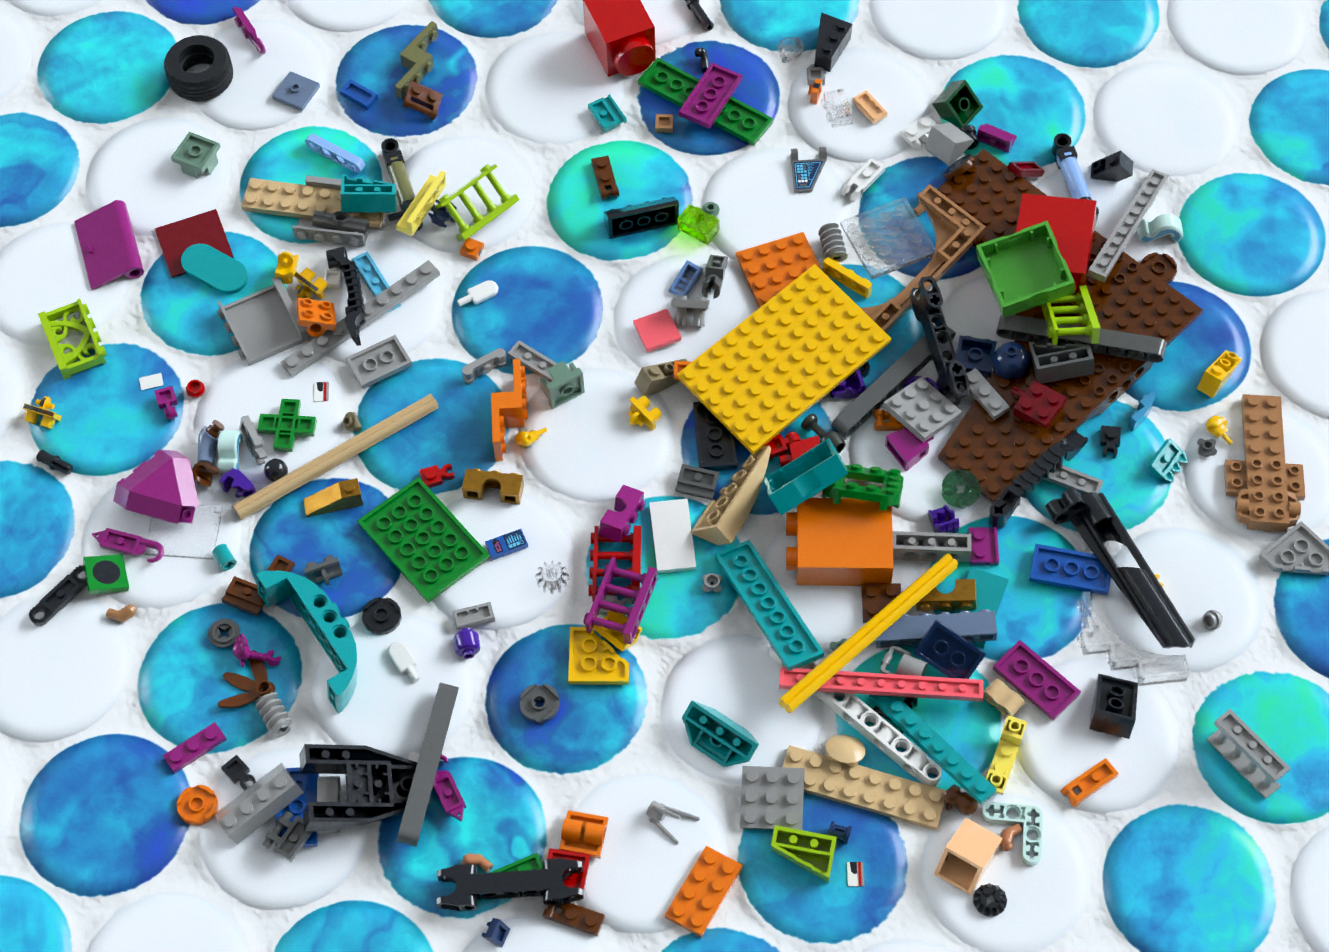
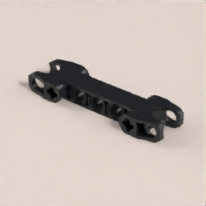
M932 276L921 277L918 283L919 287L913 288L910 293L914 315L922 323L938 374L936 384L939 392L946 398L948 393H952L956 399L952 403L958 406L961 402V397L969 395L968 376L964 365L957 359L942 312L943 298L936 280ZM925 281L931 283L932 290L925 289ZM916 292L920 293L919 300L915 297ZM960 384L964 386L965 392L959 391Z
M554 858L544 860L540 870L478 874V867L472 864L455 865L437 871L438 881L452 882L456 884V889L450 895L437 898V906L441 909L461 912L476 910L478 908V900L543 896V903L545 905H565L570 902L584 899L583 889L567 887L564 885V880L569 875L583 872V864L577 860Z

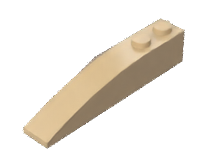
M770 446L762 447L755 454H751L741 465L743 469L730 478L732 483L727 488L723 487L720 490L721 496L716 501L712 500L692 529L691 533L717 546L730 544L735 540V536L739 529L744 526V521L748 517L762 486L770 457Z

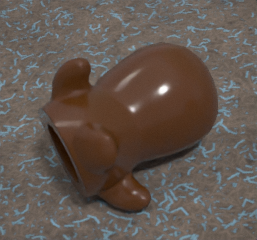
M956 784L952 785L943 796L946 810L949 811L952 806H955L961 814L965 816L972 815L978 808V802L969 793L961 792L960 787Z

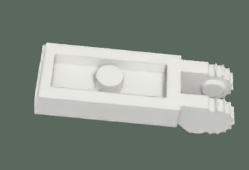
M870 158L849 179V182L843 187L841 194L845 196L853 187L856 188L850 197V200L854 202L860 197L861 193H864L885 172V167Z

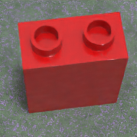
M1022 193L1016 233L1027 227L1048 221L1057 241L1058 250L1066 261L1074 279L1075 293H1078L1079 285H1086L1096 224L1097 201Z

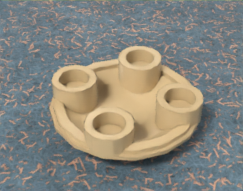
M844 734L829 738L825 747L828 760L845 763L850 767L857 766L858 762L864 758L866 751L861 741Z

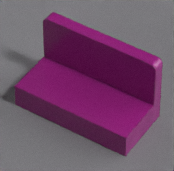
M987 123L981 124L977 131V137L980 142L1009 153L1017 139L1016 135Z

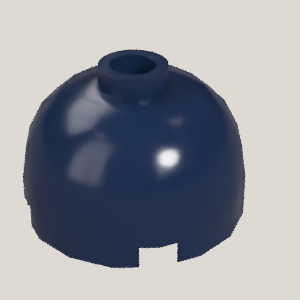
M1008 342L998 347L995 351L993 368L994 372L1002 379L1009 380V378H1015V380L1026 376L1030 370L1031 359L1028 350L1023 345L1016 342Z

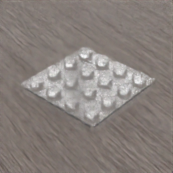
M906 197L840 221L842 230L871 280L931 258L935 252L933 242Z

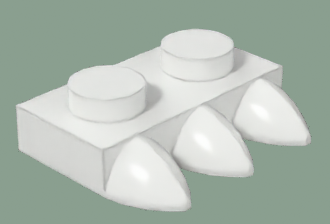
M927 114L900 130V136L912 148L921 150V142L927 143L931 127L938 124Z

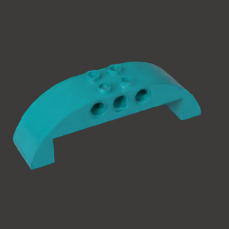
M262 571L257 573L258 594L263 599L267 608L289 597L338 670L339 674L327 680V696L339 714L351 700L357 685L358 676L357 649L353 634L349 629V622L345 617H341L337 604L335 602L332 603L324 591L307 578L285 571Z

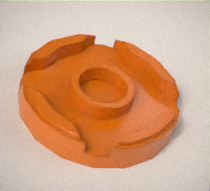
M204 785L186 788L177 800V811L180 818L185 823L193 826L209 822L218 810V799L214 791Z

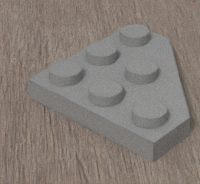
M1302 521L1259 556L1273 571L1329 575V546Z

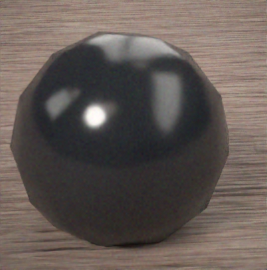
M271 459L264 466V475L271 482L288 474V467L281 459Z

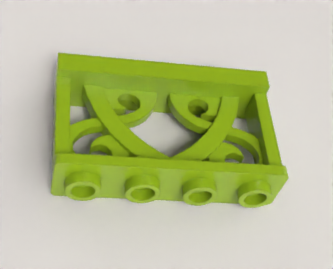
M77 299L76 302L47 313L45 311L38 313L64 380L71 378L72 374L101 363H106L104 357L107 356L104 346H99L98 344L102 341L98 331H93V328H96L92 317L88 318L87 315L90 314L86 303L82 304L81 299ZM76 312L80 313L79 319H75V315H72L70 321H67L69 315ZM84 321L86 322L87 327L82 325ZM61 328H64L62 334H60V335H57V334H56L57 331H61V332H62V329H61ZM68 329L76 330L83 334V338L77 348L67 343L58 345L59 342L66 338ZM91 337H92V339H93L94 344H93V343H89ZM70 349V350H72L73 352L71 353V352L69 351L67 354H65V353H64V350ZM90 349L95 350V355L91 357L84 358L83 356H81L82 353H84L85 355H91L90 353H88V351Z

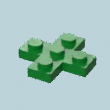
M281 399L279 415L260 414L257 427L258 434H275L274 451L293 452L295 436H315L317 418L314 416H299L301 408L300 399Z

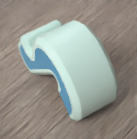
M1173 214L1158 215L1151 222L1142 220L1137 229L1138 240L1148 243L1170 234L1178 242L1183 237L1182 222L1180 218Z
M222 430L219 434V460L217 468L220 474H224L232 468L239 469V443L243 442V436L239 430Z

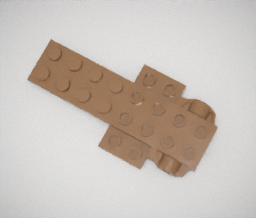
M1243 394L1241 403L1245 461L1225 459L1226 496H1237L1235 501L1236 519L1238 522L1247 525V529L1262 530L1264 532H1287L1288 527L1295 526L1300 518L1301 503L1298 500L1304 501L1303 464L1285 463L1281 396Z

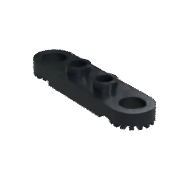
M83 564L82 566L75 567L76 569L61 580L30 610L29 618L34 625H45L87 586L86 577L83 579L78 578V575L84 572ZM38 612H44L42 619L35 618Z

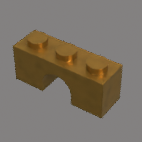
M477 468L466 469L462 485L463 498L483 500L486 490L497 488L500 490L501 502L520 504L524 488L523 475L500 473L495 470L482 471Z
M955 579L954 590L947 594L940 593L937 587H935L916 603L917 611L930 612L932 610H941L948 612L955 609H961L962 611L977 609L976 580Z

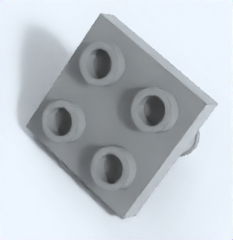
M676 295V298L671 300V307L676 308L675 325H680V317L681 325H686L687 309L692 308L694 309L693 326H698V319H700L699 326L705 327V310L710 308V300H706L704 296H695L694 299H688V295Z

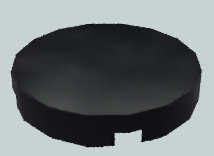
M374 598L363 608V624L373 634H389L400 625L402 619L401 609L397 602L391 598Z

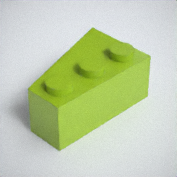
M775 825L771 851L829 882L837 837Z

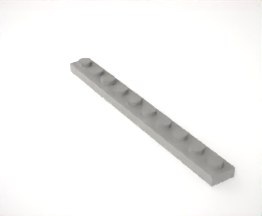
M1154 169L1151 170L1090 266L1087 276L1105 282L1167 182L1169 175Z
M428 260L365 303L366 323L360 331L439 277L440 271ZM345 318L336 323L335 331L326 330L323 335L314 338L282 360L280 363L285 371L293 378L351 338Z

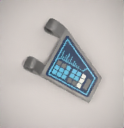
M819 147V159L798 160V149L793 148L791 149L790 158L794 193L812 192L827 161L826 147Z

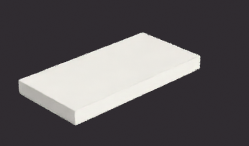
M688 499L650 502L657 573L696 570Z

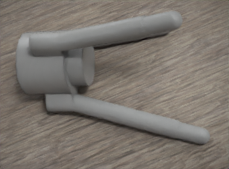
M656 801L651 802L646 812V815L651 817L649 822L655 824L675 844H678L679 841L659 820L663 821L666 815L676 819L684 816L697 821L700 820L698 816Z

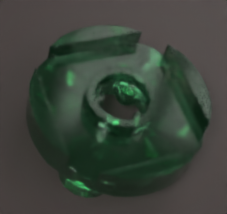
M968 470L951 471L942 481L943 499L949 505L959 509H965L974 504L981 493L979 480ZM958 485H965V491L963 493H957Z

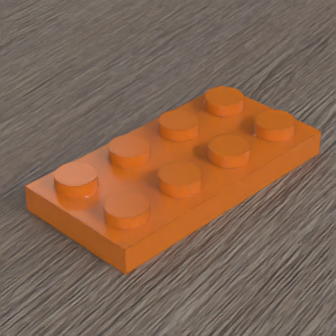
M706 845L665 913V918L702 938L742 870L743 865Z

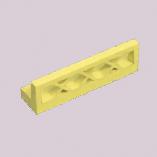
M441 170L437 177L430 174L397 223L396 230L409 236L414 235L434 205L435 200L438 199L447 186L446 172Z

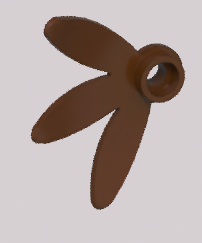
M249 657L251 670L256 681L236 673L226 672L223 674V678L228 683L247 692L221 700L218 703V707H242L266 694L276 691L275 685L268 681L266 666L262 660H255Z

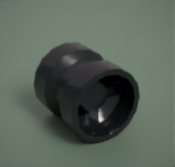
M965 125L960 128L962 132L974 140L966 150L976 148L979 145V139L976 136L975 127L973 125Z

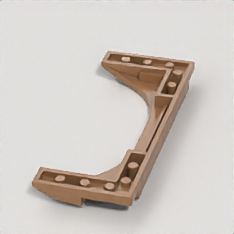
M930 184L918 195V199L927 212L935 232L936 246L932 259L896 297L878 306L861 308L886 333L912 308L910 293L913 288L919 287L918 283L921 277L932 276L937 283L973 246V242L986 229L985 225ZM924 282L925 289L930 290L932 288L931 283ZM916 292L915 297L918 300L920 298V293Z

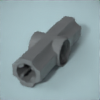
M315 210L312 225L338 231L363 233L366 236L369 221L349 217L346 212L336 211L332 214Z

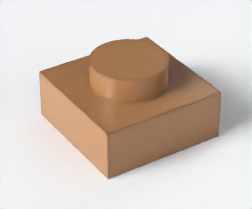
M656 114L655 132L673 133V115Z

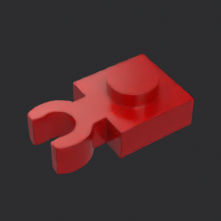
M446 464L441 469L438 468V465L419 470L421 479L428 488L442 485V479L452 480L455 478L454 472L446 473L452 470L451 464Z

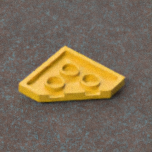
M570 627L569 685H629V663L624 658H621L605 640L596 635L593 629L590 634L587 633L586 627Z

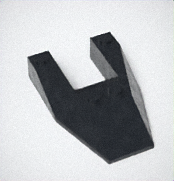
M304 744L299 754L300 773L345 774L347 802H308L303 811L304 831H330L366 825L403 814L418 762L366 745Z

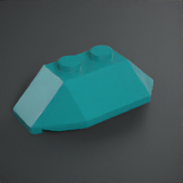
M691 700L682 716L691 746L723 767L750 762L759 746L757 740L748 730L716 709Z

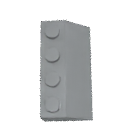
M281 762L216 813L217 821L228 837L238 845L304 792Z

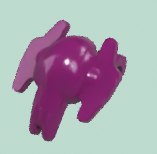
M243 633L237 637L232 647L233 655L238 659L242 667L245 665L244 660H247L249 657L255 660L266 661L270 666H278L281 661L280 656L272 658L274 650L268 651L267 654L251 651Z

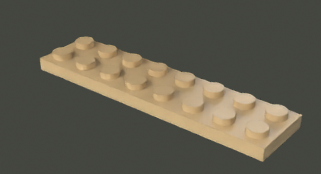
M250 178L241 208L242 211L312 220L315 210L332 214L336 211H341V190ZM384 212L348 213L349 217L368 220L370 228L381 229L385 217Z
M789 745L782 767L805 769V793L937 831L944 806L943 796L947 790L860 765L850 767L845 763L830 761L826 755Z

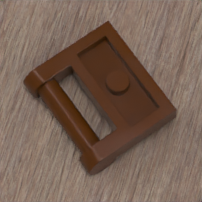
M411 80L402 107H409L435 120L443 94Z

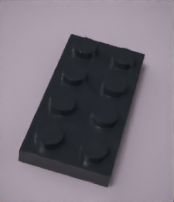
M693 402L699 468L707 470L737 469L734 435L701 402Z

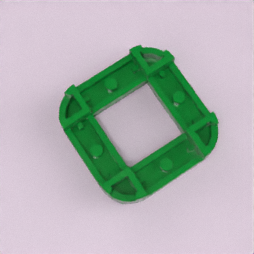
M860 464L845 465L849 474L822 491V497L833 498V503L840 504L841 497L880 502L879 510H887V506L900 507L904 478L901 476V471L897 469L886 471L880 467L865 468ZM854 479L882 483L883 488L880 489L875 485L859 486L855 482L845 484V480Z

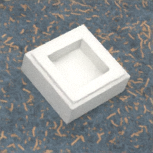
M324 269L322 279L328 284L326 288L340 289L343 271Z

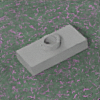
M491 602L452 611L457 631L462 628H472L496 622Z

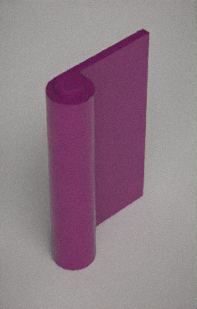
M114 200L74 221L92 290L123 275L129 279H136L144 274L127 205L124 201Z

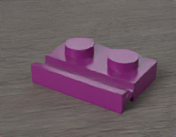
M968 527V534H971L970 566L999 565L997 527L993 529H988V527Z

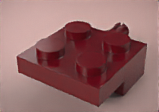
M1035 380L1025 391H1021L1014 386L1010 394L1019 398V401L1013 407V415L1029 424L1034 422L1047 429L1067 402V397Z

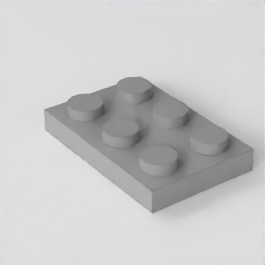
M396 335L345 358L362 389L413 366L411 359Z

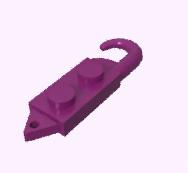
M233 7L232 9L236 15L234 21L237 27L242 28L244 37L246 39L249 38L260 54H265V46L261 39L257 38L253 25L241 8Z
M110 528L92 533V536L99 542L100 547L107 550L137 557L142 555L147 548L156 549L158 554L155 558L147 559L149 563L161 560L164 555V547L160 543L142 538L141 536Z
M441 754L440 759L448 763L447 757ZM437 771L433 787L447 816H452L462 822L466 805L449 771Z

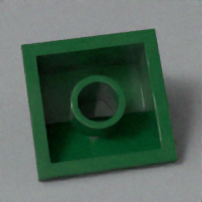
M966 80L951 82L932 103L942 119L959 129L968 125L983 108V105Z

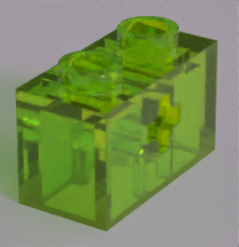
M691 204L677 218L678 230L706 245L720 231V220L717 217L709 215L702 211L701 208Z

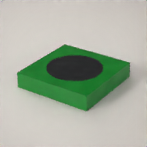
M123 554L83 557L89 594L126 592L129 590Z

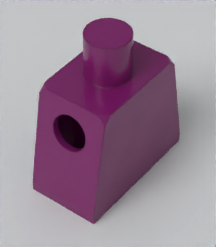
M907 428L888 434L885 446L906 472L928 454V442L933 440L934 437L932 436L925 442H922Z

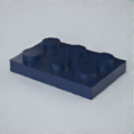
M938 620L933 622L913 651V654L949 678L969 679L986 656V652Z

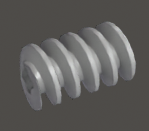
M837 223L824 224L818 230L821 247L823 248L824 258L829 257L840 263L847 259L848 254L846 253L845 243L841 235L842 231Z
M276 692L258 698L254 704L257 711L260 712L259 714L263 718V722L267 730L270 731L272 738L286 735L291 728L289 726L292 723L291 718H288V712H284L285 707L281 705V699H277L278 693Z

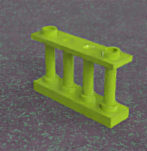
M487 164L480 169L481 173L451 195L445 194L438 199L440 203L435 205L437 209L445 206L460 228V233L456 235L459 242L468 239L520 200L517 194H506L492 173L498 167L496 164L491 166ZM485 176L501 198V203L497 206L491 202L478 183ZM471 186H473L487 207V213L483 216L478 213L464 192ZM457 196H459L474 218V222L471 225L464 223L450 202Z
M1079 285L1078 293H1075V295H1068L1039 305L1042 307L1047 323L1048 338H1051L1053 345H1057L1058 336L1086 335L1089 336L1091 344H1099L1101 327L1086 285ZM1075 302L1076 304H1078V306L1051 307V303ZM1079 313L1082 316L1055 317L1054 314ZM1082 324L1086 327L1058 328L1057 325Z

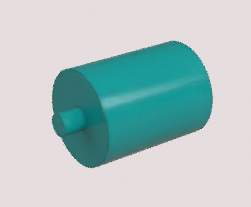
M227 544L217 545L213 549L212 554L222 570H230L236 565L237 561Z

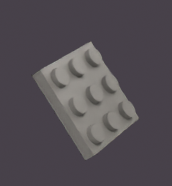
M920 377L886 400L882 406L922 442L934 436L962 415V411L923 377Z
M743 766L740 829L774 830V826L777 825L802 830L805 769Z

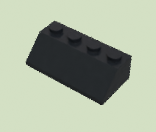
M675 197L662 198L660 200L647 201L637 205H628L623 208L604 211V223L609 239L679 224L678 200Z

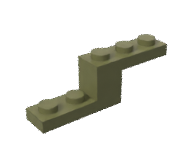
M433 21L400 53L402 66L409 69L395 85L396 97L401 100L405 97L410 81L420 83L423 77L431 72L434 67L432 55L426 52L427 47L439 35L437 24Z

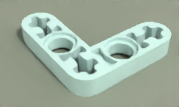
M1000 802L986 803L981 813L982 818L986 822L1006 825L1018 823L1020 826H1023L1022 860L1026 865H1037L1042 855L1043 813L1041 809L1033 805ZM989 809H993V816H989ZM1001 809H1003L1002 818H1000V814H1001V813H1000V810H1001ZM1014 810L1017 812L1018 817L1010 819L1006 812ZM1031 812L1036 816L1034 825H1030L1031 816L1029 815ZM1029 831H1034L1037 833L1038 838L1030 840L1026 834ZM1030 846H1034V859H1030V856L1028 855L1030 852Z

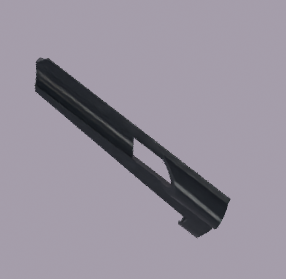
M1073 487L1064 491L1060 499L1048 502L1045 509L1054 524L1058 525L1068 521L1072 523L1160 645L1167 649L1174 647L1192 648L1195 642L1194 636L1105 495L1096 492L1081 495ZM1116 541L1125 545L1140 568L1118 567L1105 546V542Z

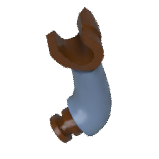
M213 420V425L204 426L198 437L197 463L193 466L192 473L194 480L204 487H210L212 476L219 473L214 463L218 448V437L221 433L220 431L224 430L225 427L218 420Z

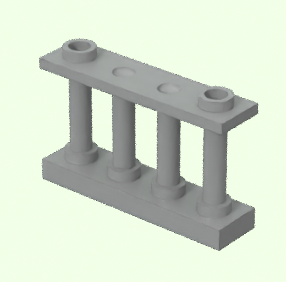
M1231 709L1215 720L1214 725L1218 730L1207 738V741L1267 799L1281 787L1277 781L1289 772L1290 767Z

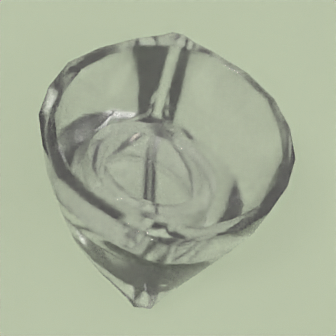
M786 37L778 44L782 63L796 60L801 56L804 49L803 43L798 37Z

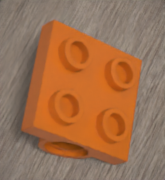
M297 298L298 325L306 326L307 333L310 336L319 337L324 334L325 329L335 331L334 303L311 300L309 298Z
M568 810L562 826L559 850L590 854L591 857L600 859L609 821L608 817Z

